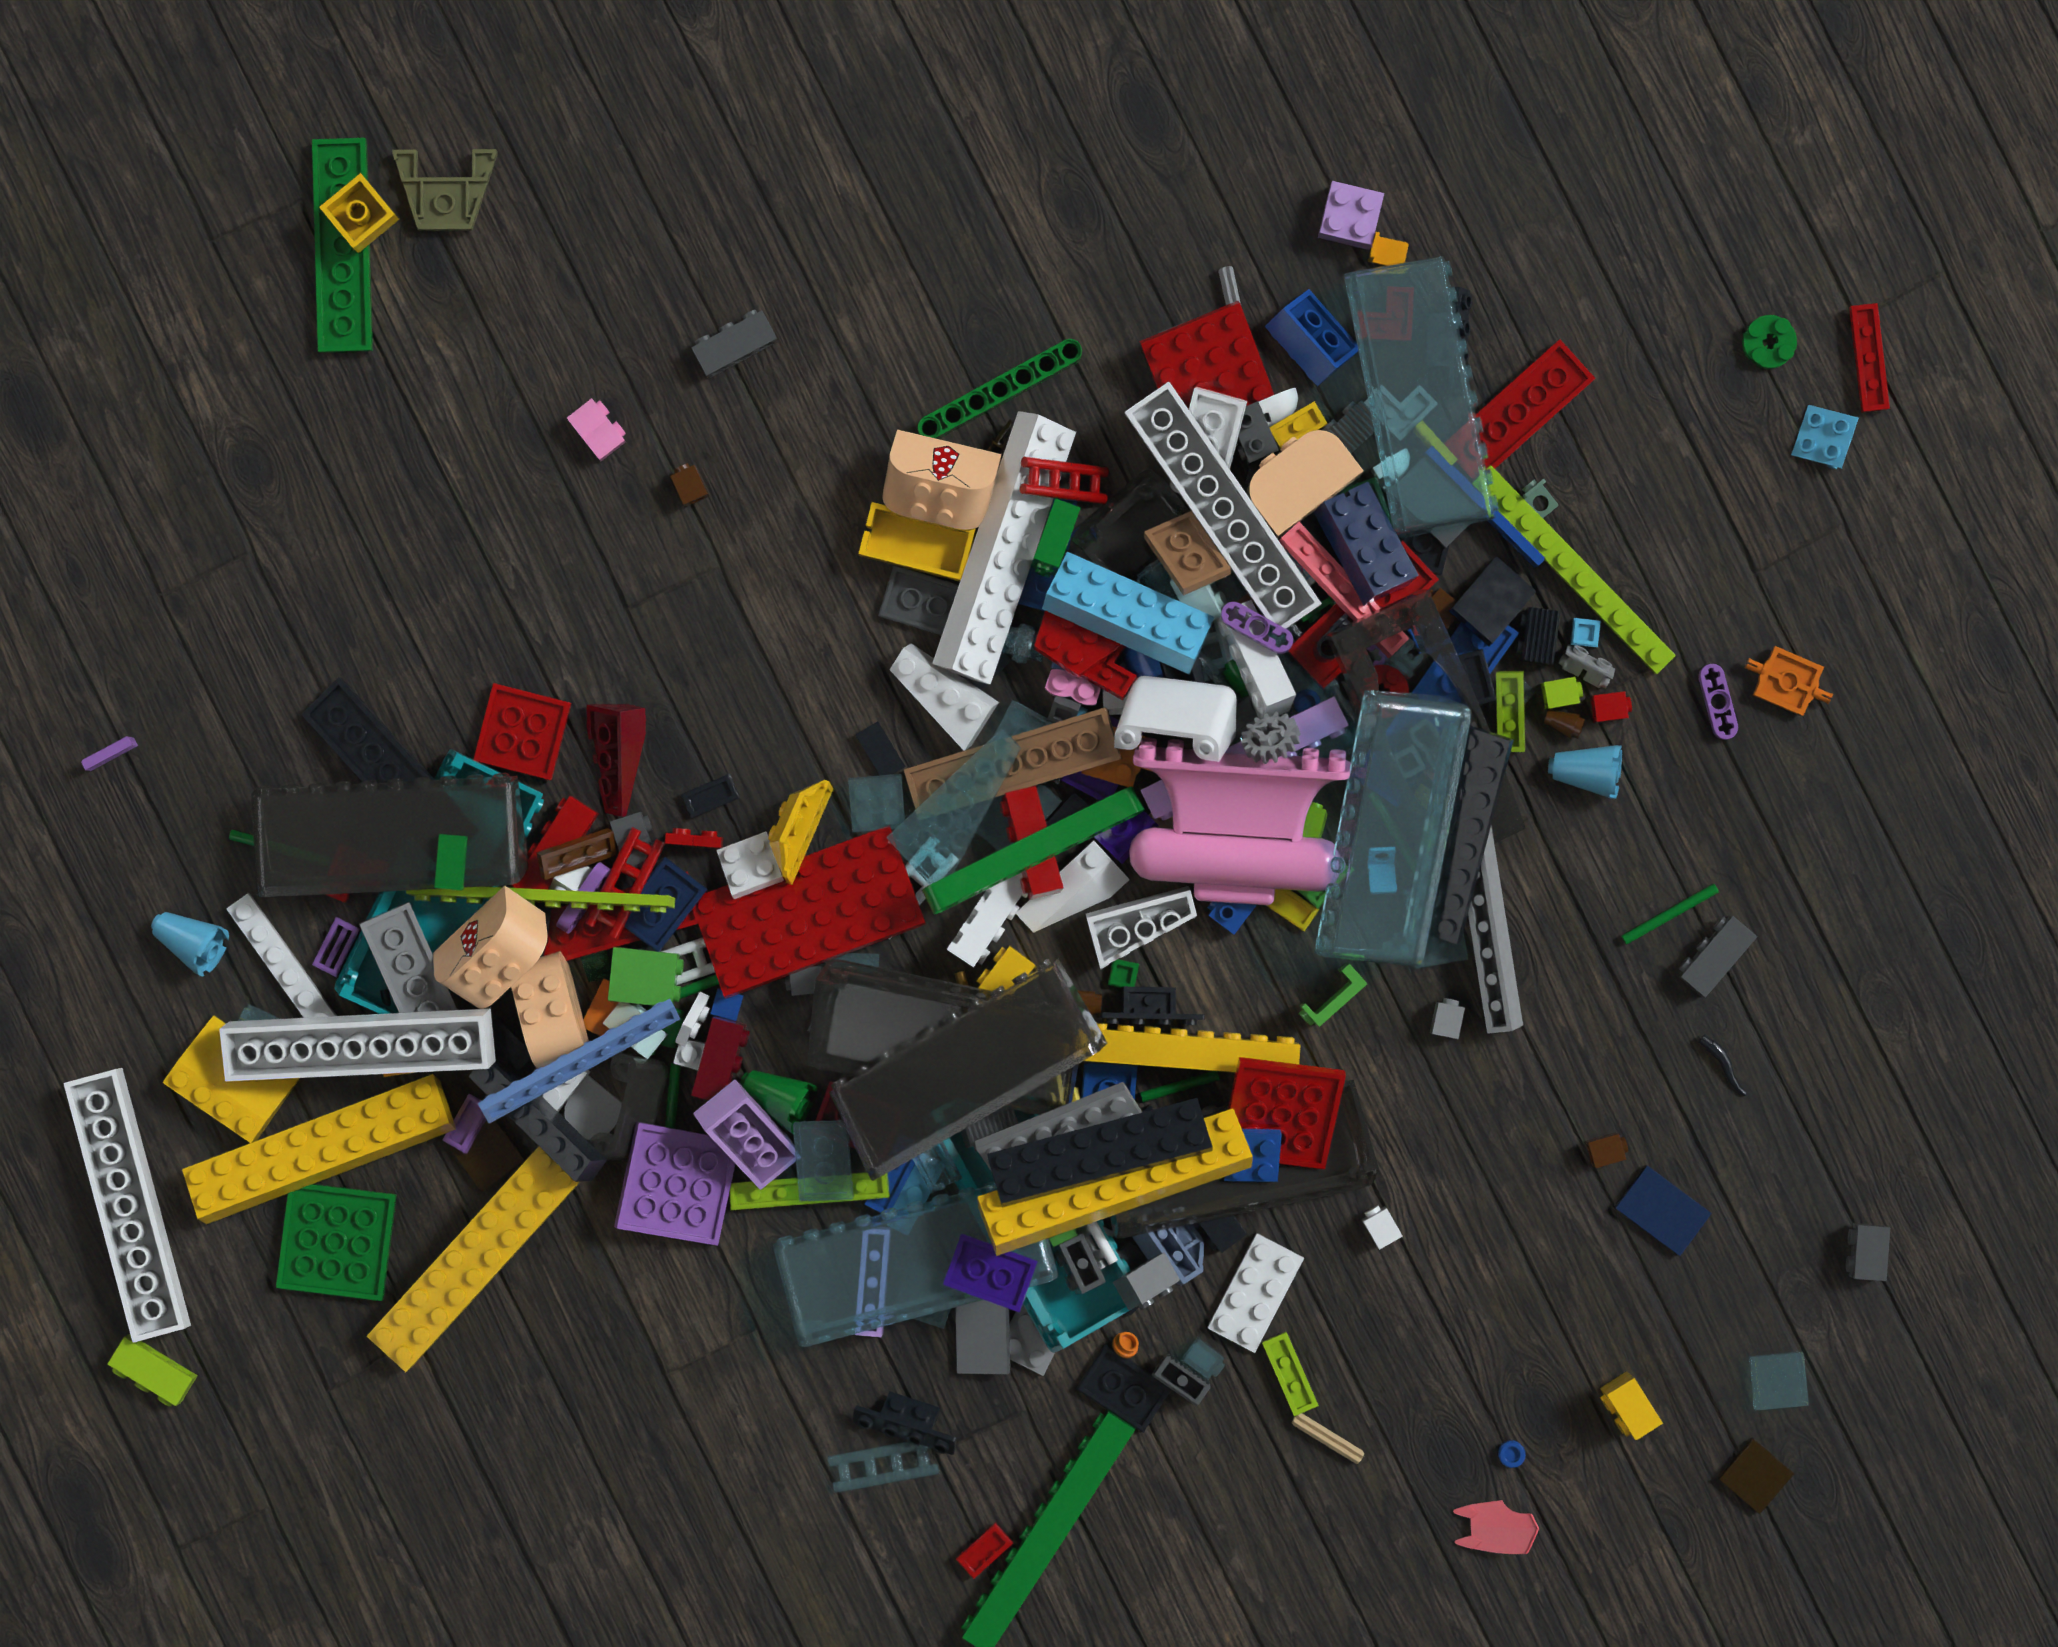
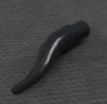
M1704 1034L1698 1043L1705 1047L1706 1051L1719 1061L1726 1078L1735 1090L1742 1096H1746L1747 1092L1740 1087L1735 1078L1731 1059L1725 1049L1718 1042Z

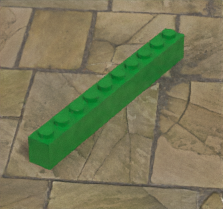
M1109 1410L1105 1414L1099 1413L1092 1424L1095 1430L1090 1437L1084 1436L1078 1446V1449L1081 1450L1076 1459L1072 1457L1069 1459L1063 1469L1066 1473L1061 1482L1056 1480L1048 1493L1052 1496L1047 1504L1042 1502L1034 1514L1037 1518L1032 1527L1027 1525L1019 1538L1023 1541L1017 1549L1013 1547L1004 1560L1008 1564L1003 1571L997 1570L990 1581L993 1587L988 1594L982 1593L975 1605L978 1607V1610L974 1616L969 1614L962 1624L961 1629L964 1630L962 1638L975 1647H995L1134 1433L1135 1427Z

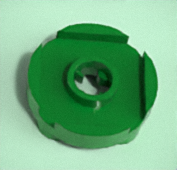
M1764 315L1757 318L1748 326L1742 338L1745 356L1763 369H1774L1785 364L1793 357L1797 346V336L1794 328L1788 319L1777 315ZM1767 335H1772V338L1775 337L1777 343L1773 345V349H1767L1768 345H1763V340L1767 339Z

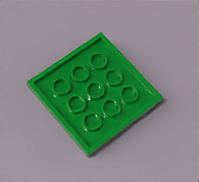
M311 1184L288 1193L276 1288L383 1301L397 1194Z

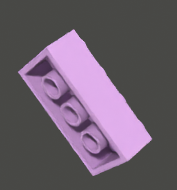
M735 1079L693 1113L704 1131L760 1190L802 1157L791 1139Z

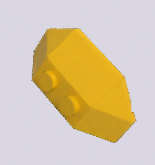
M822 780L790 794L787 802L784 801L780 807V818L777 825H773L769 832L768 840H770V847L782 876L788 884L792 885L832 794L833 787L827 780Z

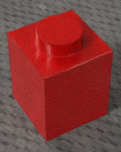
M1625 691L1590 696L1593 723L1629 718L1628 713L1632 712L1631 698L1626 697Z

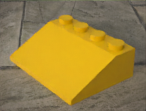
M213 1015L178 1059L163 1083L236 1134L253 1143L259 1139L300 1078L225 1081L219 1029L226 1023Z

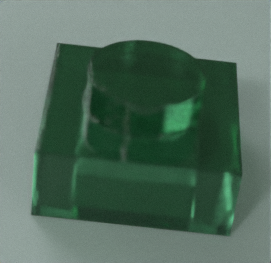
M607 950L581 957L588 982L610 977L612 964Z

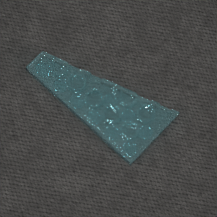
M1004 728L996 733L886 837L929 885L956 871L1021 750V747Z

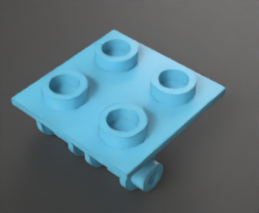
M1808 405L1791 455L1826 464L1831 469H1842L1859 418Z

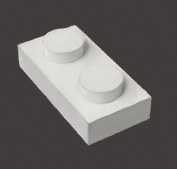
M702 992L699 993L680 1028L676 1043L685 1047L690 1037L695 1039L701 1026L698 1021L703 1023L710 1008L706 1007L710 996Z

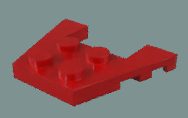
M1045 611L1034 650L1073 676L1080 678L1104 661L1111 653L1117 649L1120 650L1124 645Z

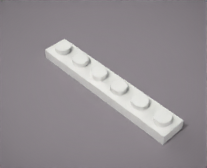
M247 893L226 908L304 1018L337 1016L250 893Z

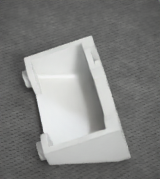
M1140 676L1131 685L1116 728L1114 748L1126 750L1136 748L1141 742L1142 732L1193 738V750L1199 758L1219 762L1236 737V694L1231 688L1223 685Z

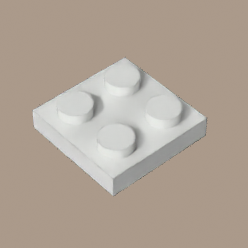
M767 832L716 850L733 899L784 881L770 847Z

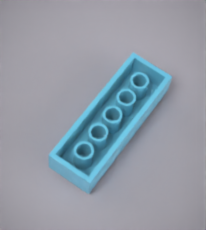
M1069 552L1066 553L1046 593L1042 607L1045 611L1187 674H1190L1215 618Z

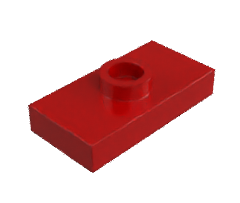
M995 1522L956 1557V1560L975 1579L1009 1548L1013 1541Z

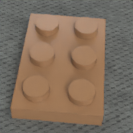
M1192 511L1144 532V539L1183 596L1231 574L1230 566Z

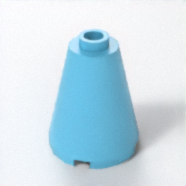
M1614 745L1557 752L1554 758L1549 759L1548 773L1553 774L1554 780L1616 799L1619 786H1616V783H1618L1621 776L1622 746Z
M164 912L161 915L158 914L151 924L152 934L188 968L200 976H205L203 974L205 970L210 973L216 967L226 950V947L222 946L224 938L229 940L228 930L221 926L169 912Z

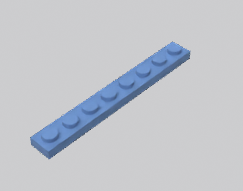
M670 999L659 1002L648 1011L631 1017L626 1023L607 1030L604 1035L593 1041L585 1042L582 1047L571 1053L561 1055L549 1065L534 1070L527 1077L512 1082L505 1089L488 1095L478 1105L488 1123H491L680 1020V1017Z

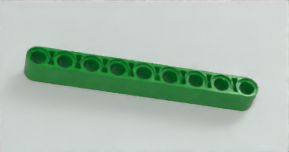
M1127 787L922 889V892L934 915L941 913L1137 816L1144 811V808L1133 787Z

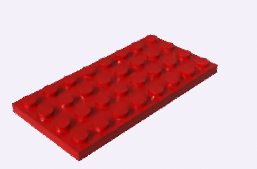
M890 825L804 856L792 885L788 884L784 879L782 882L737 899H733L729 886L726 885L705 893L697 903L701 919L698 921L725 999L926 925Z

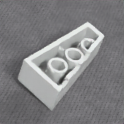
M1252 600L1242 603V605L1257 613ZM1234 608L1233 611L1227 610L1228 620L1233 621L1236 618L1242 621L1239 627L1245 629V623L1251 615L1246 614L1244 619L1238 615L1239 610L1237 608ZM1220 616L1218 622L1219 630L1223 637L1226 636L1231 656L1236 661L1258 718L1260 720L1264 719L1265 713L1272 717L1275 712H1278L1279 715L1288 712L1296 693L1277 653L1226 626ZM1256 620L1251 622L1249 630L1254 635H1261L1265 631V627L1261 621ZM1267 635L1263 640L1268 642L1269 636Z
M912 643L907 645L900 652L890 671L965 751L972 746L999 702L958 674L933 665L934 658Z
M1022 873L986 890L947 948L948 951L972 967L977 962L981 965L990 953L986 949L991 940L997 943L1005 931L1001 925L1006 918L1009 920L1013 919L1020 908L1016 905L1021 896L1024 898L1028 896V894L1023 893L1020 878H1023Z
M1189 886L1086 913L1100 969L1197 916Z

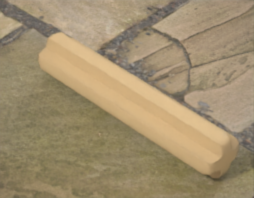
M1302 1413L1294 1416L1292 1424L1355 1464L1362 1460L1364 1452Z

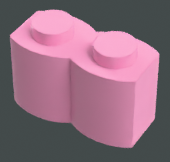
M591 398L568 416L567 419L597 458L602 461L626 442L623 439L626 433L617 421L612 424L608 420L606 415L610 412L600 400L595 403Z
M1052 669L1050 671L1045 690L1049 694L1064 698L1070 697L1073 701L1083 706H1095L1101 688L1084 678H1076L1069 672L1061 669Z

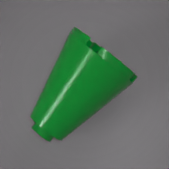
M752 1070L750 1073L746 1072L740 1081V1085L775 1122L791 1133H795L794 1127L799 1129L806 1120L813 1106V1103L809 1101L811 1094L816 1096L817 1087L812 1083Z

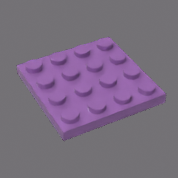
M636 1122L614 1227L718 1246L735 1167L734 1161L708 1134Z

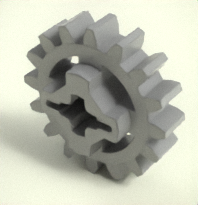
M1275 712L1272 717L1265 713L1264 719L1254 718L1255 724H1247L1248 731L1242 732V746L1247 757H1252L1254 762L1262 759L1263 763L1267 764L1269 759H1273L1274 763H1276L1280 756L1286 759L1288 751L1295 752L1294 744H1300L1298 736L1301 734L1295 719H1289L1286 713L1281 717L1278 712Z

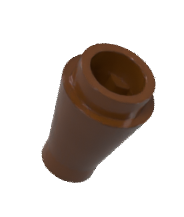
M1551 709L1548 710L1544 721L1545 725L1552 727L1570 739L1572 737L1579 738L1585 723V719L1581 718L1580 714Z

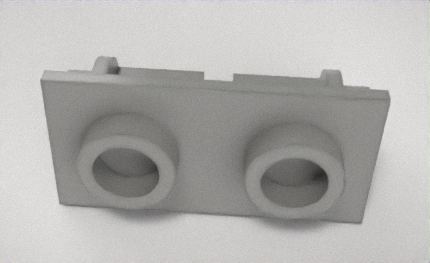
M1568 644L1565 652L1566 655L1563 654L1558 664L1562 665V669L1577 677L1585 669L1587 672L1583 680L1598 688H1606L1610 682L1609 678L1613 679L1615 669L1610 662L1603 658L1596 659L1588 655V651L1578 645L1573 647Z

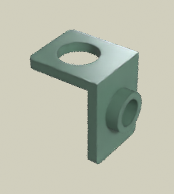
M1534 479L1522 489L1525 494L1521 497L1544 518L1558 507V503L1543 486L1546 482L1545 479L1539 483ZM1544 496L1547 499L1548 507L1546 510L1537 511L1533 507L1535 497Z

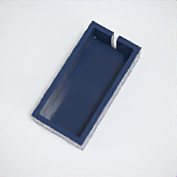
M1369 482L1348 490L1345 494L1342 493L1324 501L1313 512L1364 606L1408 586L1419 576Z

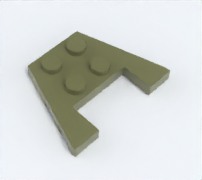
M472 149V177H418V151L392 150L418 230L473 231L498 151L496 149Z

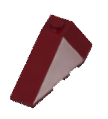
M587 704V733L589 740L593 739L596 754L592 756L594 764L598 763L601 772V778L598 783L605 813L624 817L627 815L646 735L645 708L630 704Z

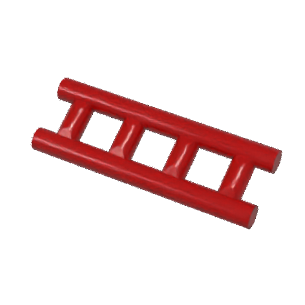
M1025 456L1021 459V466L1029 468L1028 484H1021V494L1106 504L1108 497L1106 494L1100 493V477L1106 478L1108 476L1109 470L1107 467ZM1040 469L1049 470V487L1039 485ZM1060 472L1070 473L1069 489L1059 488ZM1080 474L1090 476L1089 492L1080 491Z
M632 827L600 892L626 893L614 887L622 872L636 879L629 894H641L665 843L656 839L652 846L638 839L642 831ZM633 848L648 855L641 870L626 863ZM593 905L584 923L594 927L598 920L612 927L608 935L618 939L631 912L624 911V906H622L616 918L602 910H598V905Z

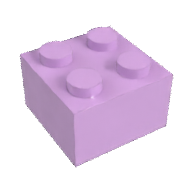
M1332 181L1318 238L1370 250L1384 193Z

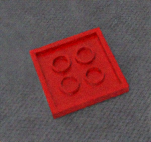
M493 683L473 760L552 780L572 703Z

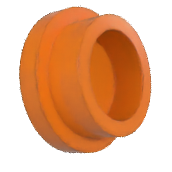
M1123 1332L1114 1337L1112 1346L1120 1357L1131 1358L1138 1351L1139 1342L1134 1334Z

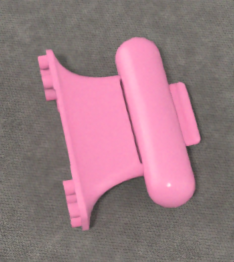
M1146 737L1141 739V745L1134 751L1133 763L1135 766L1152 770L1162 779L1171 801L1173 828L1152 827L1142 830L1135 836L1130 845L1129 857L1133 869L1140 877L1151 881L1194 883V897L1199 901L1255 905L1272 904L1274 902L1275 889L1319 892L1330 889L1338 882L1344 868L1343 856L1339 848L1333 842L1323 838L1303 837V830L1309 807L1319 790L1332 781L1346 780L1350 777L1351 763L1346 760L1345 751L1331 750L1329 758H1320L1318 749L1304 748L1302 756H1292L1286 759L1278 757V762L1274 763L1273 759H1269L1267 764H1264L1262 759L1254 762L1253 758H1248L1246 754L1224 753L1220 761L1216 762L1199 758L1193 749H1184V741L1179 739L1168 740L1167 748L1157 747V739Z

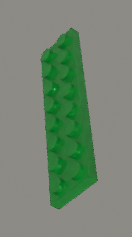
M312 139L318 352H373L370 244L357 253L319 208L360 173L368 181L367 139Z

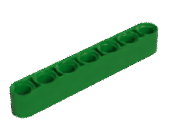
M1066 339L928 414L918 423L919 435L940 439L1076 365L1082 356L1080 343L1074 339ZM1067 346H1073L1077 349L1078 354L1075 358L1068 359L1063 355V349ZM1050 359L1054 362L1055 366L1051 371L1045 372L1039 367L1040 361ZM1025 371L1031 376L1030 382L1027 384L1018 383L1016 375L1019 372ZM998 384L1005 385L1008 389L1007 394L1003 397L995 396L992 392L994 386ZM973 397H980L984 400V406L981 409L974 410L969 406V402ZM952 409L959 411L961 414L960 420L955 423L947 421V412ZM933 422L937 425L938 429L934 435L928 436L923 433L922 428L926 423Z

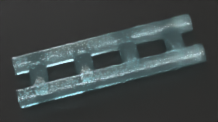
M910 1442L828 1456L829 1466L838 1465L840 1481L833 1482L834 1493L940 1474L938 1463L930 1465L927 1449H930L929 1447L913 1445ZM917 1451L919 1467L903 1469L901 1454ZM890 1456L893 1472L877 1474L875 1458ZM864 1461L867 1476L851 1479L848 1463Z

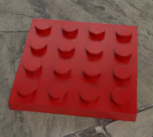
M1239 301L1139 341L1157 389L1170 382L1188 410L1195 387L1247 401L1246 406L1274 395Z
M1239 1057L1228 1110L1234 1109L1242 1129H1281L1279 1164L1325 1169L1346 1073L1345 1070Z

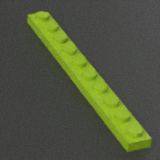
M1491 465L1471 483L1545 557L1544 561L1654 674H1658L1676 656Z
M407 883L406 894L415 896V901L430 902L431 897H439L440 902L456 903L457 898L467 899L466 903L483 904V900H490L502 887L464 886L463 890L435 888V884ZM509 888L534 906L535 902H543L545 907L561 908V903L571 904L573 909H587V905H598V910L613 911L614 906H624V911L640 912V907L650 908V912L666 913V908L675 909V898L670 895Z

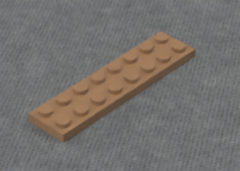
M1105 707L904 769V773L920 821L1002 796L1006 792L1028 788L1122 759L1120 750L1114 748L1115 734L1107 708Z

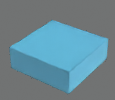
M1573 618L1570 645L1597 648L1601 621Z

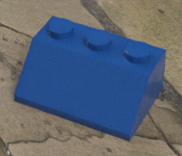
M1310 289L1284 307L1265 326L1272 337L1282 345L1289 356L1296 361L1308 378L1317 386L1328 379L1362 349Z

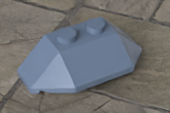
M1168 1196L1123 1212L1126 1229L1148 1260L1165 1252L1180 1279L1177 1282L1178 1285L1186 1284L1203 1272L1204 1240L1173 1196Z

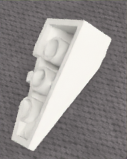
M1093 841L1060 871L1064 887L1060 893L1029 900L1016 914L1034 933L1109 899L1129 879L1098 844Z

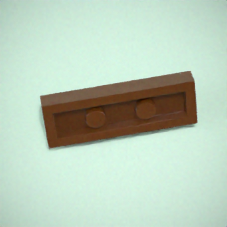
M610 828L536 852L540 876L545 880L617 855L614 833Z

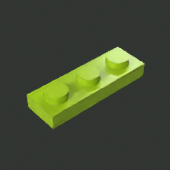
M1524 671L1496 672L1497 734L1514 739L1511 752H1525Z
M1285 1331L1262 1341L1293 1415L1297 1416L1319 1406L1287 1332Z

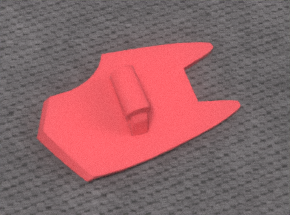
M1503 1500L1471 1504L1453 1510L1457 1515L1471 1518V1536L1455 1540V1544L1470 1549L1502 1554H1528L1539 1531V1527L1531 1513L1512 1511L1504 1504Z

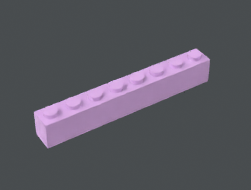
M1335 696L1289 718L1295 719L1301 734L1298 736L1300 744H1294L1295 751L1303 747L1315 748L1322 744L1320 739L1330 735L1331 739H1334L1346 733L1344 728L1349 726ZM1241 741L1228 747L1225 752L1246 754ZM1287 752L1288 757L1297 756L1296 752ZM1162 780L1141 789L1154 819L1161 817L1162 821L1173 817L1170 797Z

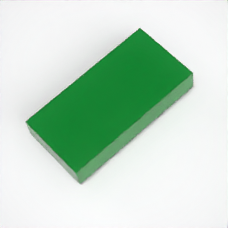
M439 834L435 888L463 890L468 836Z

